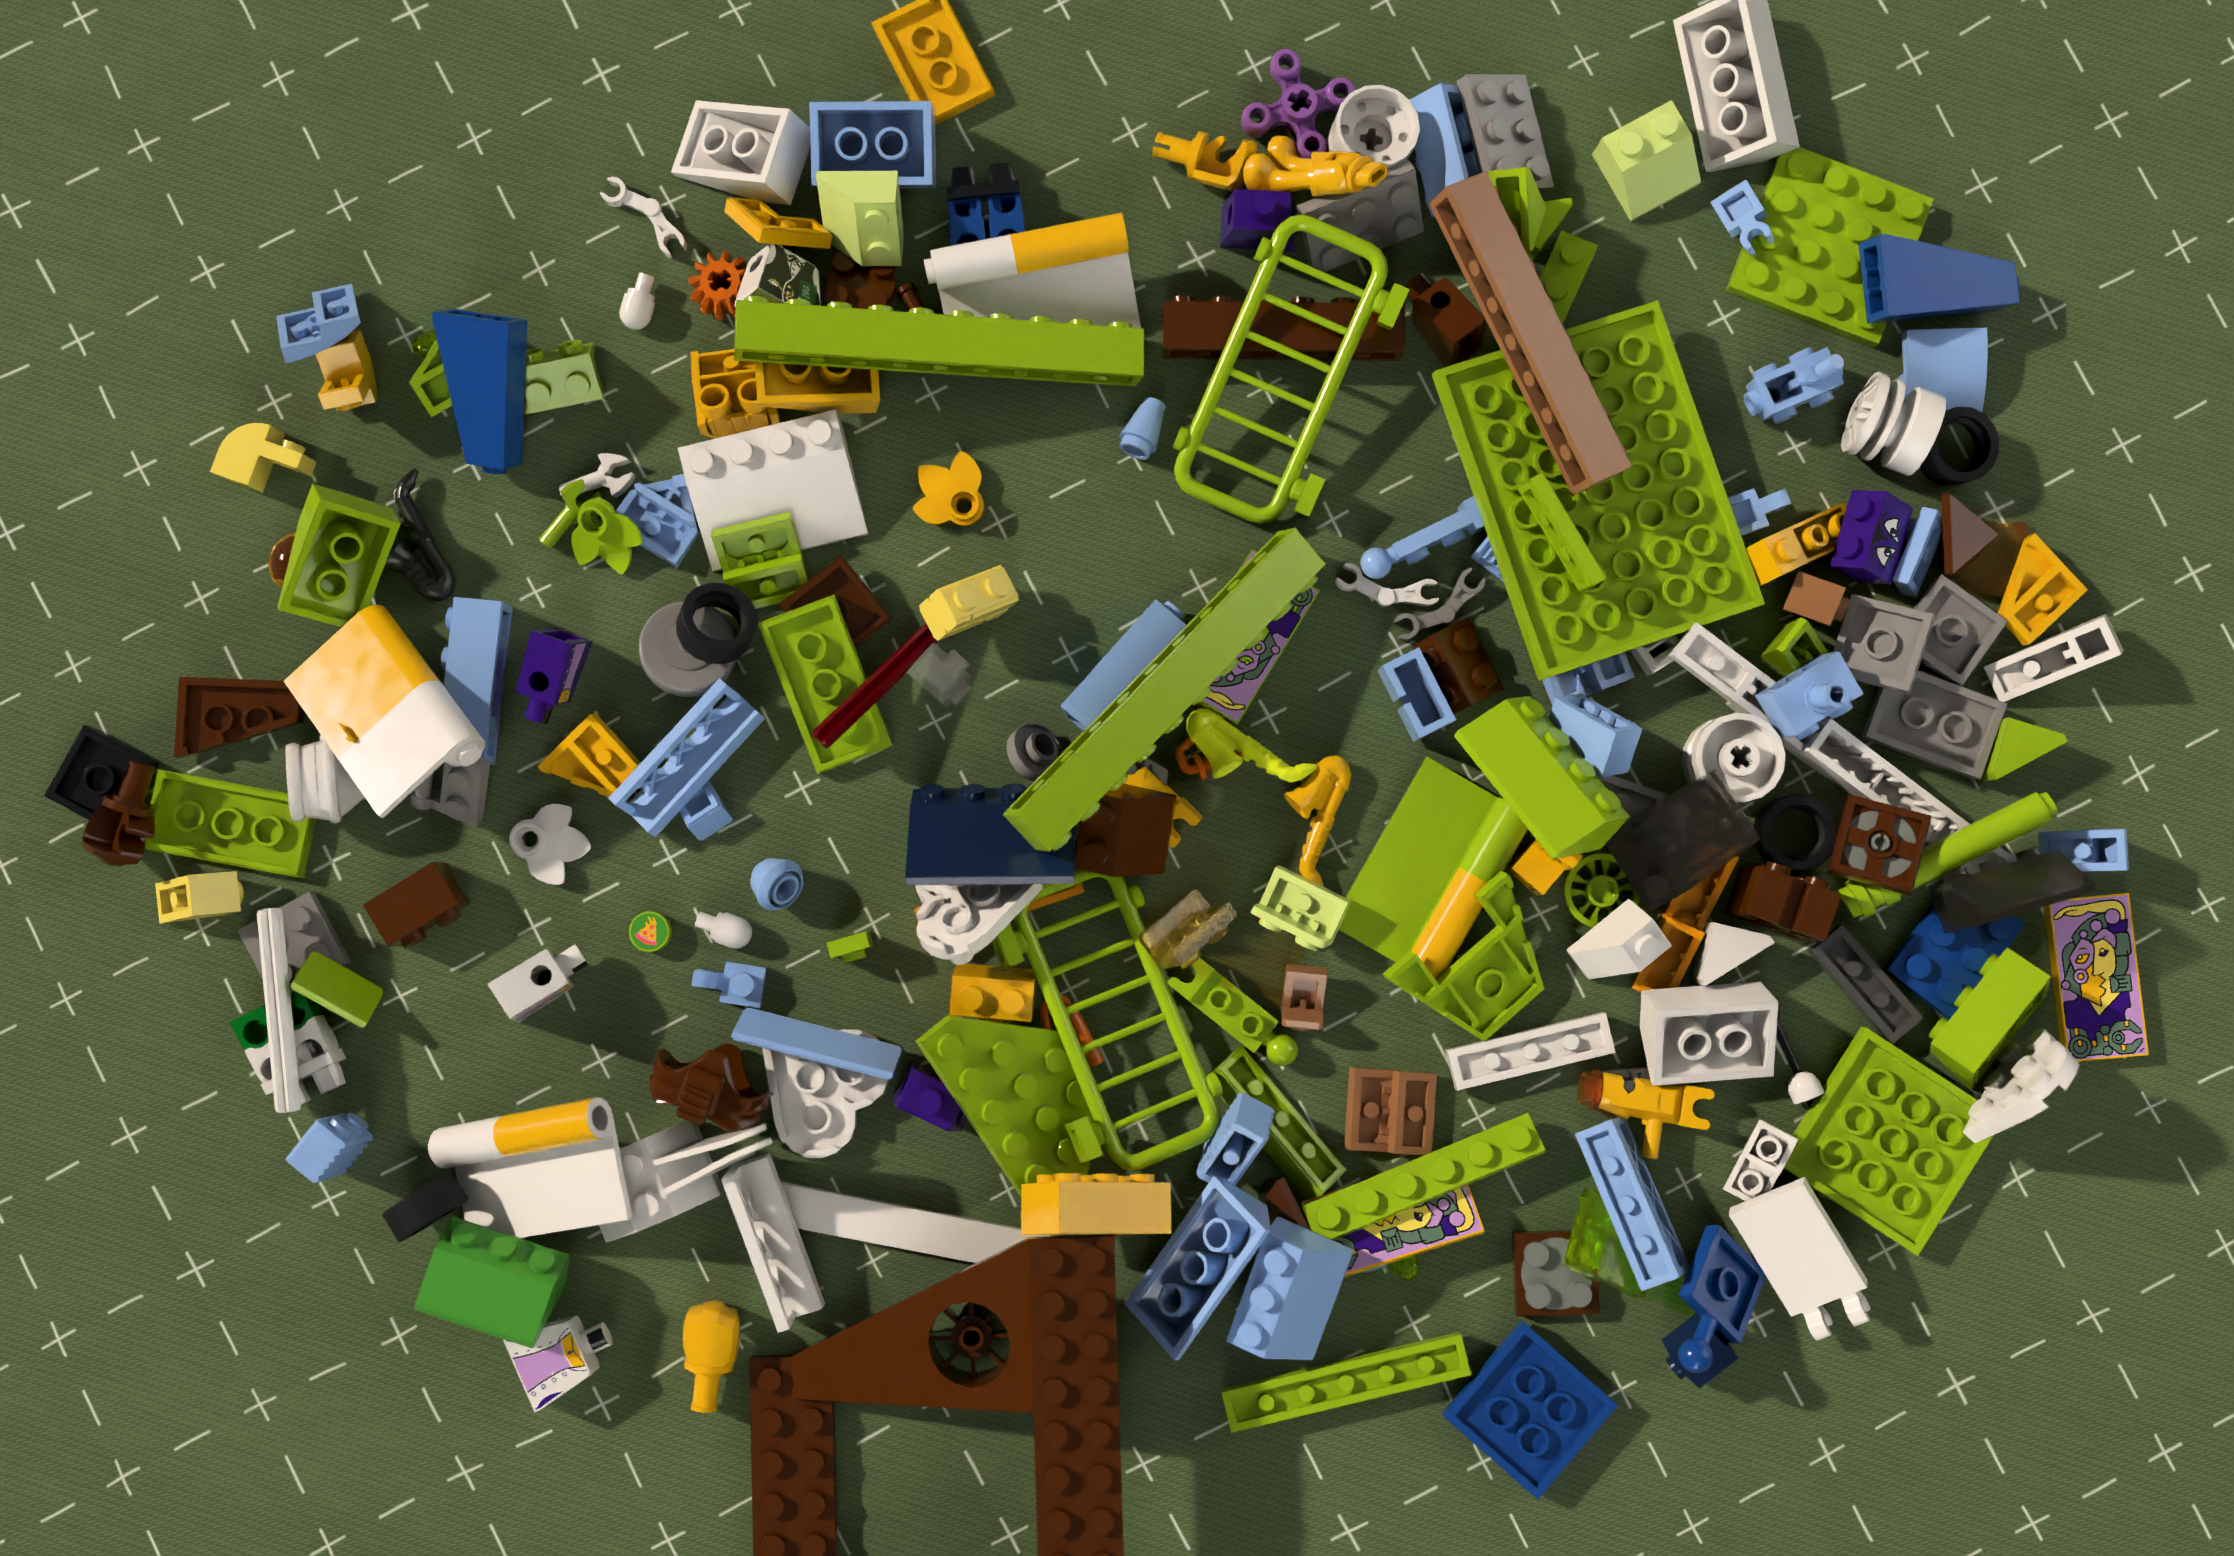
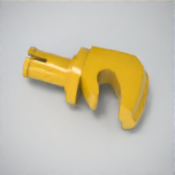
M1199 131L1192 141L1158 132L1155 142L1168 145L1170 149L1167 150L1153 146L1152 156L1153 158H1161L1185 165L1187 178L1196 182L1234 191L1245 185L1243 177L1244 164L1250 154L1257 153V143L1248 139L1242 140L1236 153L1228 161L1222 163L1219 159V154L1228 143V139L1225 136H1219L1209 143V134L1203 131Z
M710 1300L705 1301L703 1304L691 1306L683 1324V1348L686 1356L684 1367L695 1374L691 1410L700 1413H713L717 1411L720 1376L733 1371L739 1350L740 1316L738 1310L727 1306L721 1301Z

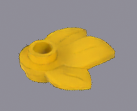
M959 451L951 464L950 470L936 465L919 466V485L926 497L920 499L913 506V511L920 519L933 525L951 521L959 526H969L981 518L984 512V501L978 490L982 481V475L978 465L970 455ZM963 500L971 502V510L967 513L959 512L957 510L959 502Z

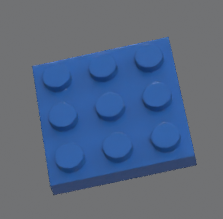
M1520 1320L1445 1408L1442 1415L1538 1500L1615 1410L1618 1404L1525 1322Z

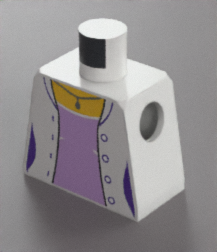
M576 944L557 956H554L551 951L545 949L487 985L509 1019L520 1023L573 988L574 986L568 977L587 966L588 962ZM545 970H550L552 974L550 982L540 986L538 983L539 975Z
M577 1315L547 1322L533 1349L505 1339L503 1340L534 1412L541 1410L599 1369L600 1365L595 1353L613 1344L611 1333L605 1323L602 1322L584 1330L581 1320Z

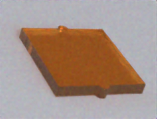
M1992 520L1986 523L1999 535L1962 573L1963 589L1972 596L1993 595L1994 598H2000L2004 595L2022 543L2027 537L2026 522L1997 524L1996 521Z

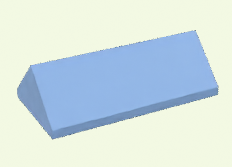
M1213 1176L1125 1302L1129 1310L1173 1360H1179L1271 1231L1268 1206L1223 1178Z

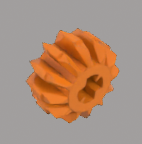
M724 250L720 261H717L713 253L708 252L707 260L709 264L707 266L695 262L694 268L700 275L689 277L688 283L691 287L695 288L690 297L694 303H701L700 311L704 315L714 311L716 319L722 321L725 318L726 311H729L735 319V300L747 263L741 256L732 261L729 251ZM720 282L725 285L728 283L730 284V287L727 290H725L722 287L717 289L716 286Z

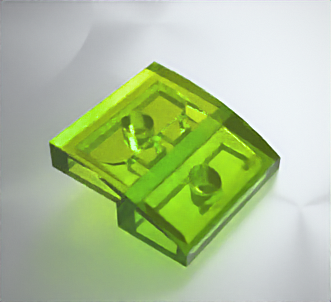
M1584 1188L1562 1265L1591 1281H1604L1633 1298H1645L1647 1290L1641 1291L1600 1192L1592 1188Z

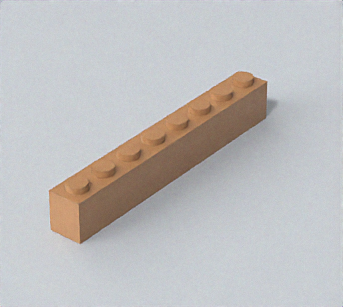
M1485 171L1448 185L1429 202V205L1572 496L1599 485L1629 469L1632 466L1627 457L1625 447L1619 441L1609 421L1608 413L1601 405L1590 383L1589 374L1583 368L1572 346L1571 338L1564 330L1554 310L1553 302L1547 295L1536 273L1535 265L1528 257L1518 237L1517 229L1513 222L1510 221L1500 200L1499 192L1492 184L1487 172Z

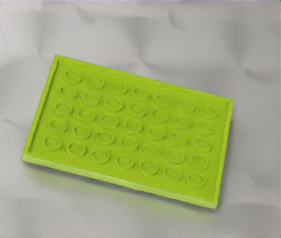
M1658 300L1565 329L1571 338L1572 346L1583 368L1589 374L1590 383L1601 405L1608 413L1609 421L1619 441L1625 447L1627 457L1632 466L1615 477L1575 496H1572L1501 350L1435 370L1431 374L1538 681L1690 630L1696 622L1703 626L1765 605ZM1540 472H1543L1606 577L1605 580L1583 592L1579 591L1518 490L1520 485Z

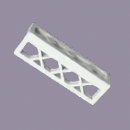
M767 1153L731 1165L721 1181L777 1332L779 1333L789 1330L796 1317L823 1309L825 1301L771 1154Z

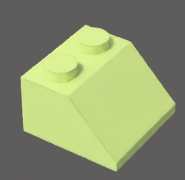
M1672 100L1604 136L1592 153L1631 222L1701 183L1692 134Z
M817 171L816 180L823 227L833 235L831 244L861 266H902L904 226L898 171Z

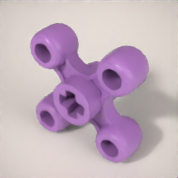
M1281 49L1273 55L1269 66L1273 81L1279 84L1282 90L1280 99L1269 105L1260 102L1249 104L1243 110L1241 128L1247 136L1255 139L1265 136L1270 129L1283 125L1287 130L1294 132L1296 135L1298 157L1311 158L1312 152L1305 148L1307 146L1315 147L1317 151L1314 152H1327V141L1317 131L1315 119L1319 114L1326 111L1337 113L1341 103L1356 88L1349 79L1338 77L1331 80L1321 90L1312 89L1300 80L1301 59L1298 54L1290 49ZM1288 65L1290 69L1285 70L1282 69L1280 66ZM1336 93H1341V94H1343L1345 97H1344V98H1338L1337 96H1335V94H1336ZM1298 104H1301L1305 107H1302L1299 110V112L1292 110V108L1295 109ZM1259 118L1262 122L1254 123L1251 119Z

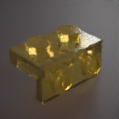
M1195 889L1186 894L1142 932L1138 939L1161 970L1176 966L1184 969L1201 957L1202 953L1199 950L1207 942L1210 944L1215 943L1230 931L1227 925L1238 914L1229 902L1211 907L1200 891Z

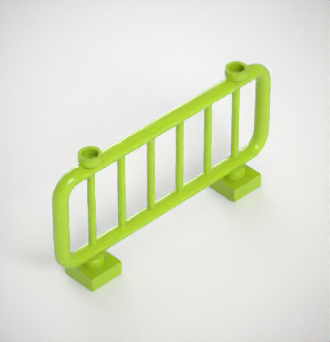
M1302 214L1290 216L1282 221L1274 231L1271 240L1266 237L1262 238L1253 259L1260 262V266L1189 429L1181 426L1172 446L1173 449L1179 451L1174 466L1176 482L1184 492L1244 520L1258 524L1272 522L1278 518L1287 507L1289 500L1296 502L1294 511L1308 517L1310 516L1326 479L1309 473L1307 480L1300 478V475L1372 312L1379 314L1375 324L1391 330L1410 290L1397 283L1392 285L1390 292L1383 289L1388 274V264L1380 248L1371 242L1314 217ZM1303 231L1367 259L1371 264L1372 272L1365 289L1363 290L1283 255L1282 253L1290 236L1295 232ZM1281 262L1361 297L1348 328L1267 293L1266 290L1278 263ZM1262 300L1344 335L1331 366L1250 331ZM1248 338L1328 373L1315 403L1234 369V364L1245 339ZM1229 376L1310 410V415L1299 440L1292 439L1217 406ZM1213 413L1295 448L1282 478L1202 444V438ZM1197 450L1278 485L1270 504L1262 508L1255 507L1193 479L1190 474V467Z
M1076 868L1074 884H1042L1043 889L1013 919L1017 930L1013 931L1009 923L991 943L1003 971L1014 968L1024 962L1023 953L1027 954L1094 1120V1122L1090 1123L1088 1116L1065 1124L1080 1163L1102 1156L1103 1153L1100 1146L1104 1145L1107 1154L1116 1165L1122 1169L1135 1171L1147 1168L1203 1144L1214 1135L1219 1126L1220 1113L1215 1097L1222 1095L1223 1090L1214 1072L1205 1075L1137 910L1145 905L1139 886L1136 883L1127 886L1123 876L1111 877ZM1095 877H1101L1108 881L1116 900L1034 931L1028 916V907L1032 902ZM1119 907L1131 935L1130 938L1055 968H1049L1038 941L1039 938ZM1135 945L1147 975L1065 1007L1053 977ZM1150 982L1162 1013L1081 1046L1070 1020V1014ZM1166 1021L1178 1051L1096 1084L1084 1053ZM1181 1058L1193 1086L1192 1090L1112 1123L1100 1094L1101 1091ZM1197 1096L1204 1115L1203 1122L1199 1127L1136 1154L1128 1153L1123 1149L1116 1130Z

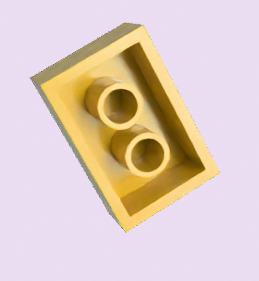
M1056 1173L1055 1175H1037V1183L1021 1184V1235L1171 1234V1182H1155V1174L1118 1176V1174L1081 1175V1173Z

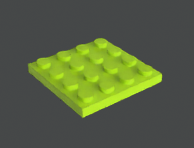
M1801 147L1780 154L1776 158L1760 200L1768 215L1760 222H1764L1769 226L1774 236V242L1769 244L1765 236H1755L1751 241L1755 254L1752 256L1746 253L1742 246L1725 291L1874 348L1879 344L1887 322L1867 324L1858 244L1881 234L1918 241L1934 198Z
M1860 1027L1823 1086L1825 1093L1815 1098L1794 1131L1793 1136L1798 1138V1141L1783 1169L1798 1179L1805 1177L1811 1188L1904 1249L1918 1256L1994 1135L1977 1143L1969 1139L1963 1133V1130L1970 1119L1968 1115L1969 1109L1977 1099L1870 1029Z

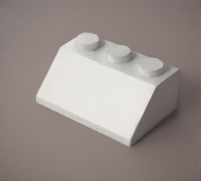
M1761 981L1641 990L1640 1031L1651 1083L1653 1086L1773 1077L1779 1002Z

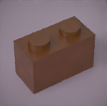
M432 862L363 904L388 947L403 945L405 949H408L427 938L425 931L436 924L441 928L460 918L462 914L459 910L470 903L446 863Z

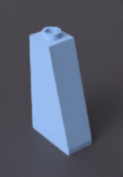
M1155 599L1060 706L1062 714L1084 731L1186 626L1182 621L1185 615L1169 601L1162 605Z

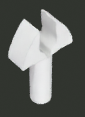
M598 454L601 462L598 470L560 484V495L561 490L568 483L583 479L585 488L581 494L604 486L610 489L611 495L614 498H617L632 485L636 475L632 472L620 478H613L609 475L612 474L617 466H624L631 463V461L617 454Z

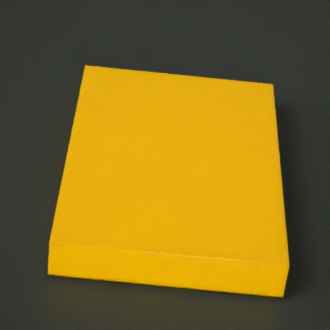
M916 0L871 22L872 28L909 100L931 101L935 106V125L995 96V90L948 0Z

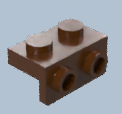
M1468 618L1435 632L1413 645V650L1418 647L1420 648L1453 715L1504 690Z

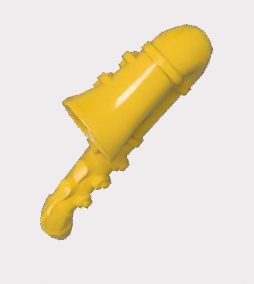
M1337 755L1325 757L1316 763L1317 769L1308 775L1301 786L1283 795L1290 806L1305 819L1310 817L1313 809L1317 810V816L1312 817L1310 821L1312 831L1308 832L1306 844L1302 848L1303 856L1300 858L1299 871L1303 877L1323 886V881L1315 866L1334 824V816L1345 792L1349 789L1352 775L1348 762Z

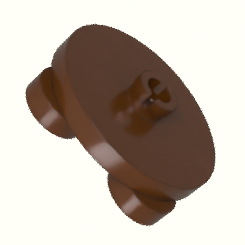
M842 251L833 256V269L827 277L826 290L824 292L826 304L845 302L851 304L852 308L868 309L872 305L889 306L896 293L895 266H861Z

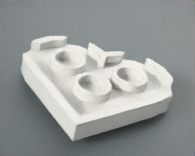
M1042 884L915 885L920 901L923 903L916 915L918 919L916 931L920 943L932 956L951 960L956 965L966 964L973 958L974 954L986 947L1043 889Z
M2044 1028L2033 1032L2020 1046L2015 1042L2008 1044L1998 1056L1997 1060L2001 1064L1984 1081L1983 1087L1985 1091L1981 1098L1969 1109L1968 1115L1970 1119L1963 1130V1133L1974 1143L2042 1112L2049 1107L2042 1100L2050 1095L2058 1085L2066 1090L2073 1081L2079 1068V1062L2072 1057V1053L2059 1041H2056Z
M860 1029L839 1030L879 1041L876 1035ZM762 1048L769 1092L774 1093L770 1098L780 1140L786 1143L792 1151L801 1154L805 1158H824L837 1153L852 1139L857 1126V1110L871 1105L877 1098L883 1095L889 1082L887 1079Z

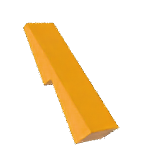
M1698 835L1696 836L1657 924L1672 946L1642 971L1636 972L1631 988L1641 992V990L1677 988L1705 935L1703 928L1739 859L1733 851Z

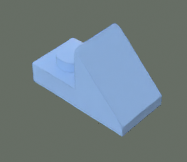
M2091 828L2086 830L2039 832L2041 872L2129 870L2127 829Z

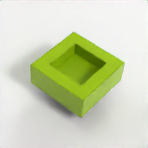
M870 931L826 943L830 958L841 957L843 964L867 957L865 949L874 947Z

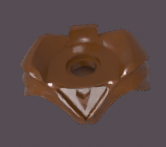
M729 1043L722 1044L714 1050L706 1051L691 1063L678 1062L669 1051L662 1048L657 1051V1059L653 1063V1074L650 1075V1091L652 1099L656 1103L678 1106L676 1111L678 1117L702 1126L708 1118L723 1130L731 1133L759 1123L762 1120L761 1113L768 1107V1099L774 1094L773 1092H767L759 1095L753 1090L744 1068L741 1050Z

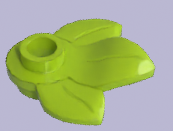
M602 498L587 500L580 507L577 517L578 526L571 534L575 558L579 565H585L600 556L611 568L622 575L627 571L632 560L631 547L639 546L643 543L640 530L629 517L616 513L614 507L608 501ZM596 513H598L601 516L603 522H601L597 518Z

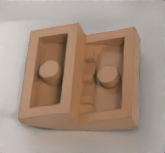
M1349 1067L1344 1149L1406 1155H1426L1431 1153L1437 1074Z

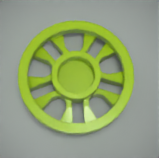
M1605 853L1592 854L1582 858L1573 869L1568 871L1563 887V898L1570 914L1580 923L1593 928L1598 924V912L1601 908H1605L1608 914L1614 911L1611 905L1616 903L1619 907L1624 903L1618 898L1619 892L1622 890L1633 891L1631 901L1638 906L1641 894L1640 882L1634 869L1620 857ZM1595 860H1600L1602 875H1596ZM1610 861L1622 867L1615 877H1610L1607 873ZM1584 865L1590 871V878L1588 880H1583L1576 874ZM1629 876L1631 882L1619 887L1616 881ZM1572 882L1585 884L1584 891L1572 889ZM1581 894L1585 897V903L1576 909L1572 896ZM1591 904L1595 908L1587 919L1583 915Z

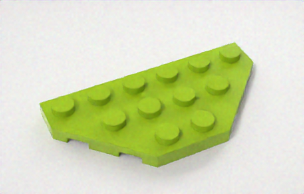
M947 1015L915 1041L1020 1197L1021 1184L1037 1183V1175H1055L1056 1173H1081V1175H1088L1090 1161L1080 1163L1065 1124L1088 1116L1090 1123L1094 1122L1058 1031Z

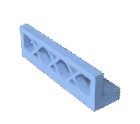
M719 678L608 799L615 806L631 815L649 834L656 837L765 718L738 692ZM726 694V699L717 708L713 709V706ZM697 728L689 738L685 739V736L692 729ZM669 758L663 767L657 769L664 759ZM641 788L639 793L630 802H628L627 799L635 792V790Z
M1617 1117L1576 1133L1575 1136L1641 1291L1680 1278L1688 1273L1690 1265L1644 1158L1641 1157V1151L1628 1121Z

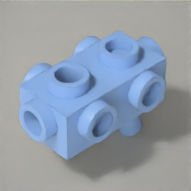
M1809 347L1790 356V363L1777 368L1775 363H1771L1752 373L1754 379L1745 386L1748 392L1744 394V403L1748 412L1752 416L1758 414L1761 422L1772 418L1774 423L1778 424L1798 414L1796 407L1809 402L1811 409L1833 400L1832 392L1844 384L1842 379L1843 358L1838 354L1831 355L1828 347L1815 353ZM1768 390L1773 391L1777 395L1776 402H1773Z

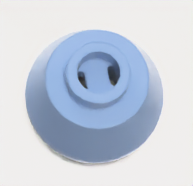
M767 858L754 867L750 885L760 906L768 911H776L790 906L798 898L803 888V872L800 865L792 860Z

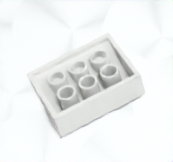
M836 410L678 448L686 486L713 572L722 571L711 538V530L789 511L801 551L869 535L842 421Z

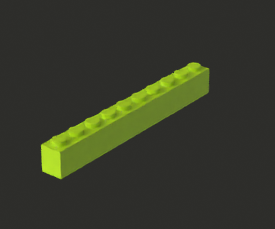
M748 296L744 300H736L734 361L1136 387L1144 376V328H1132V324L1128 322H1113L1109 326L1093 325V321L1087 319H1074L1069 323L1054 322L1053 318L1047 316H1035L1030 318V320H1016L1013 315L1005 313L992 314L990 318L974 317L972 312L963 310L952 311L950 315L934 314V311L928 308H912L909 312L893 311V308L887 305H872L868 309L852 308L851 304L845 302H831L827 306L811 305V302L804 299H790L786 303L769 302L768 298L762 296Z
M1291 528L1278 531L1003 813L1005 818L1035 850L1050 852L1064 846L1072 836L1070 830L1080 820L1085 821L1089 819L1099 809L1100 803L1098 801L1108 790L1112 792L1118 789L1127 780L1128 774L1126 772L1136 761L1138 763L1144 761L1156 749L1154 743L1163 733L1168 734L1182 723L1184 717L1181 714L1191 704L1196 705L1204 700L1211 692L1209 685L1218 676L1223 677L1233 670L1238 664L1236 657L1245 648L1249 649L1255 646L1265 635L1263 629L1272 620L1280 619L1291 609L1292 604L1290 601L1298 593H1304L1317 582L1318 576L1316 574L1326 564L1298 530Z

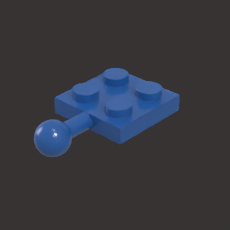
M1720 1225L1706 1226L1679 1293V1297L1701 1317L1694 1337L1686 1340L1680 1346L1678 1353L1681 1365L1692 1373L1704 1372L1711 1366L1713 1352L1709 1345L1715 1331L1727 1343H1741L1766 1277L1760 1265Z

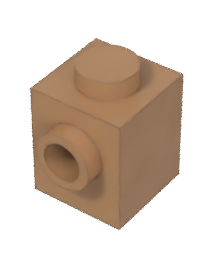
M1798 571L1783 611L1830 628L1833 620L1842 622L1851 599L1843 597L1846 587Z

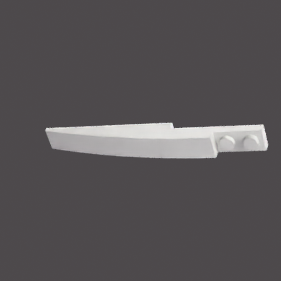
M1694 623L1690 630L1685 631L1668 656L1726 699V705L1735 712L1753 714L1770 723L1755 695L1776 682L1699 623ZM1824 718L1819 721L1818 725L1820 728L1805 738L1797 740L1796 736L1781 737L1783 747L1846 793L1931 815L1932 818L1924 847L1970 825L1831 718ZM1998 847L1956 869L1989 892L1996 894L2018 863V860L2001 847Z

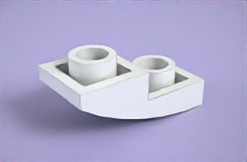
M1759 1119L1723 1190L1744 1201L1771 1191L1798 1138Z

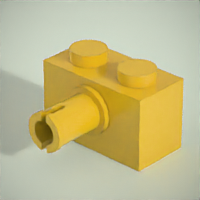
M956 965L952 974L949 1015L976 1017L983 1021L1004 1023V1020L1032 1022L1036 992V976L1033 969L1011 968L1003 971L1001 966Z

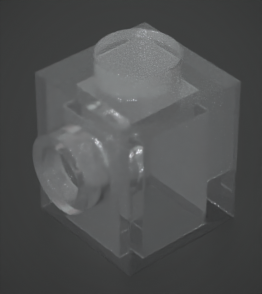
M934 642L907 671V674L945 708L951 702L957 706L972 689L968 684L972 676L966 671L970 664L955 650L952 649L947 654Z

